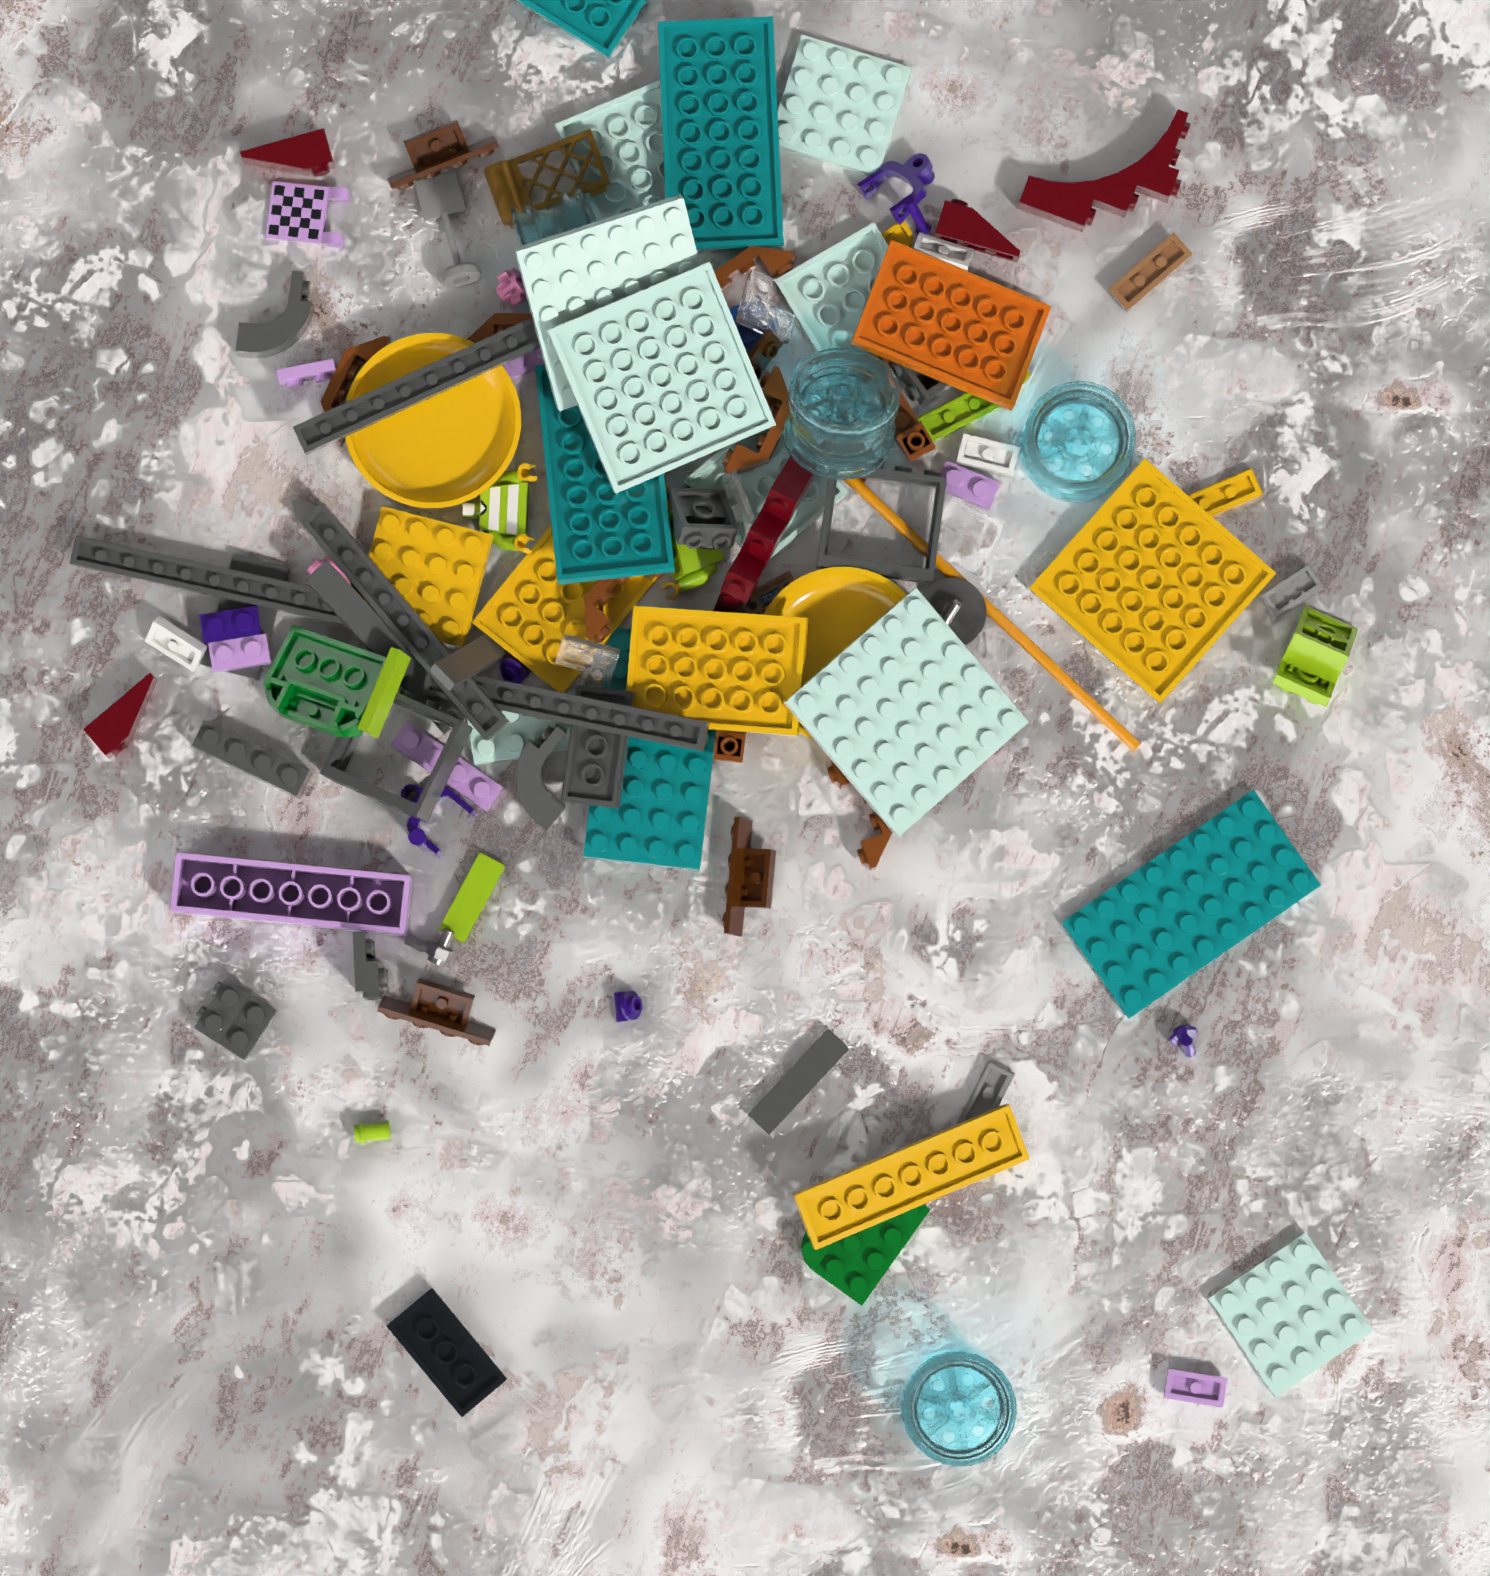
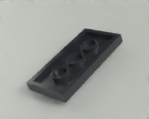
M433 1288L387 1325V1328L461 1417L465 1416L508 1379Z

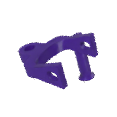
M923 153L915 154L903 165L895 161H888L857 184L863 197L868 201L886 178L896 177L905 181L913 188L912 193L889 210L899 225L910 215L916 226L915 232L917 235L919 232L928 234L931 231V224L926 222L917 205L927 194L925 186L932 183L935 178V174L932 171V163L927 155Z
M415 784L405 785L401 790V797L417 804L423 789ZM445 786L438 802L448 797L454 800L472 817L477 814L475 809ZM411 792H416V799H408V795ZM410 816L407 822V829L410 832L408 835L410 843L417 845L422 850L429 848L440 857L443 852L426 838L425 832L420 829L422 821Z

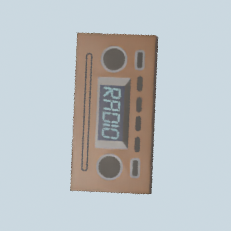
M790 571L757 587L745 613L763 615L779 592L795 581Z

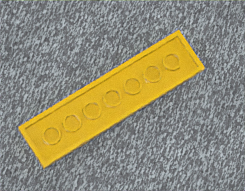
M1006 1103L795 1192L792 1195L812 1248L817 1250L1030 1158L1011 1106Z

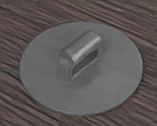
M944 578L932 583L923 592L922 595L964 645L973 641L980 634L985 625L987 609L982 594L973 584L960 578Z

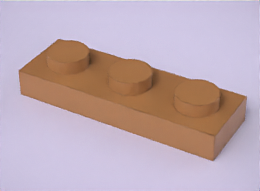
M1173 232L1111 286L1108 292L1128 312L1185 263L1193 253Z

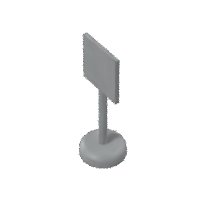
M456 171L440 174L430 179L414 181L424 222L442 218L454 265L442 272V285L447 288H459L478 281L481 278L480 268L474 263H461L449 215L466 211Z

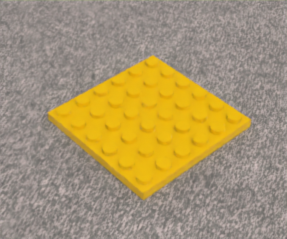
M1144 458L1029 587V590L1158 704H1161L1276 575V572Z

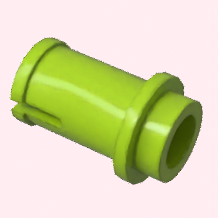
M389 1121L371 1124L359 1122V1125H354L355 1143L361 1142L362 1145H365L364 1142L391 1140Z

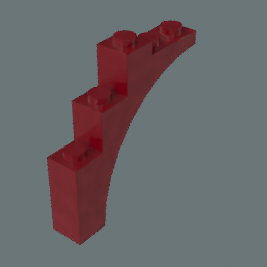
M1178 109L1168 130L1158 143L1141 159L1118 173L1097 180L1075 183L1048 181L1029 176L1017 209L1083 232L1085 224L1091 226L1097 211L1092 206L1125 218L1128 210L1134 211L1139 195L1134 192L1168 203L1170 195L1176 197L1182 180L1177 179L1180 170L1169 167V165L1175 166L1181 150L1177 149L1176 146L1179 138L1185 140L1191 125V123L1186 122L1189 113Z
M796 448L793 450L770 488L760 513L749 529L739 554L727 572L713 611L745 613L781 537L813 481L821 462L820 460Z

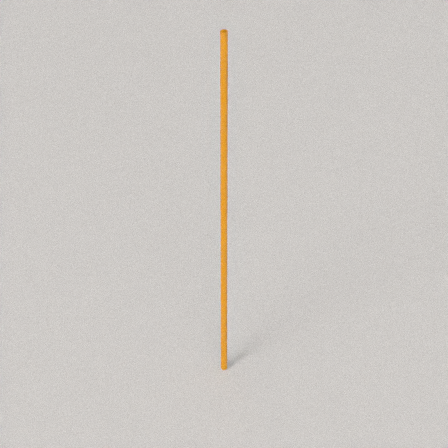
M766 399L769 407L773 405V407L780 408L781 405ZM791 415L788 424L809 448L829 467L831 461L837 462V458ZM839 475L926 557L928 543L859 478ZM937 552L935 566L947 578H960L968 581ZM982 594L986 604L987 615L1134 752L1141 742Z

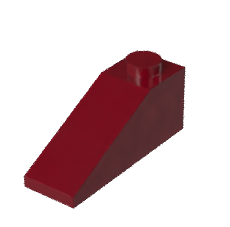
M324 128L240 151L244 164L303 175L313 174L314 177L330 173V169L335 168Z
M952 199L951 202L944 201L935 232L936 238L1018 263L1021 251L976 210L968 207L967 202L959 199Z
M151 673L146 675L83 729L109 759L113 756L115 758L120 757L129 748L127 744L133 739L158 681Z

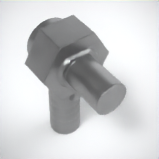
M444 928L438 942L424 941L412 934H408L405 944L420 952L429 954L427 960L444 966L445 962H450L454 953L449 948L455 932Z

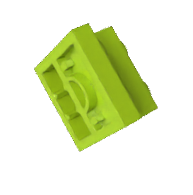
M1305 605L1282 655L1272 684L1279 686L1285 692H1293L1302 696L1312 704H1320L1327 707L1335 684L1349 658L1358 628Z

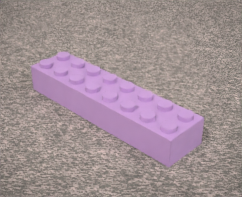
M176 852L170 911L174 914L407 937L413 878L410 875Z

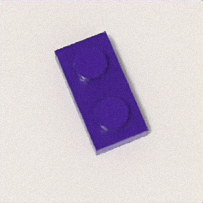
M258 606L199 615L203 643L205 645L212 642L262 634Z

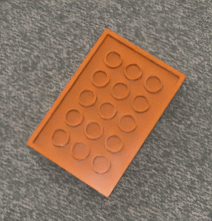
M891 240L850 344L1012 411L1051 306Z

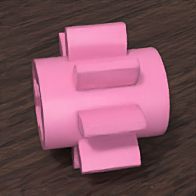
M513 268L510 271L506 270L497 277L501 282L496 286L497 294L502 301L512 303L515 306L519 302L523 303L527 300L520 271Z

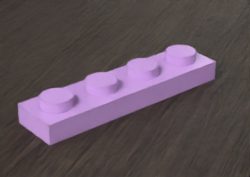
M408 721L391 743L393 748L430 773L444 747ZM460 757L447 781L448 786L486 812L503 790L501 785Z

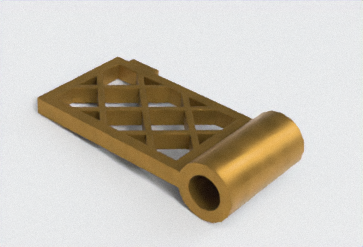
M591 129L514 159L494 163L483 170L502 224L509 225L510 228L524 225L526 218L534 213L586 193H590L591 197L607 191L606 186L611 184ZM588 138L591 149L586 159L572 153L577 142ZM569 146L568 151L563 149V147ZM557 150L566 154L559 169L545 163L550 152ZM593 154L597 163L590 161ZM543 156L541 161L535 159L537 157ZM570 156L584 162L578 177L564 172ZM532 161L539 166L533 179H530L521 174L518 165ZM588 165L598 168L603 178L594 183L582 180ZM543 167L557 173L551 188L536 182ZM561 175L575 180L572 190L565 194L555 190ZM524 181L530 183L528 189L526 188ZM580 183L586 185L581 188H578ZM534 186L549 191L544 202L533 206L530 194ZM553 194L558 195L557 197L551 199Z

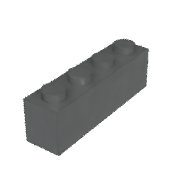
M205 719L191 745L195 750L298 799H301L313 774L309 769Z

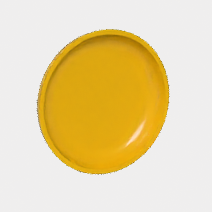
M444 333L415 334L394 341L379 350L363 365L350 387L346 402L475 343L459 336ZM499 366L345 437L352 460L359 472L375 489L385 496L414 507H450L480 495L491 487L507 469L515 454L520 438V402L510 376L503 366Z
M830 567L810 572L791 582L772 600L763 615L804 617L809 619L804 685L905 597L907 593L891 580L872 571L855 567ZM800 723L799 733L813 739Z

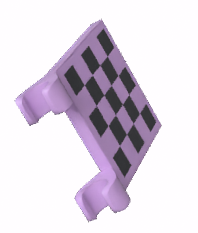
M273 181L265 238L321 244L337 248L343 247L344 237L339 232H324L328 201L347 203L350 200V192L345 187H324Z

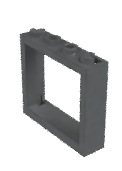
M837 458V462L831 461L816 569L855 567L872 571L888 579L932 584L947 477H941V473L933 472V470H924L923 474L912 473V468L895 466V470L883 469V464L866 462V466L854 465V460ZM838 475L935 489L925 568L827 555Z
M402 689L400 694H396L393 701L394 704L452 728L417 804L344 772L362 734L356 738L350 736L337 737L320 774L337 784L428 823L473 728L464 722L466 717L452 710L449 711V714L440 711L441 706L429 700H426L424 704L416 701V695Z

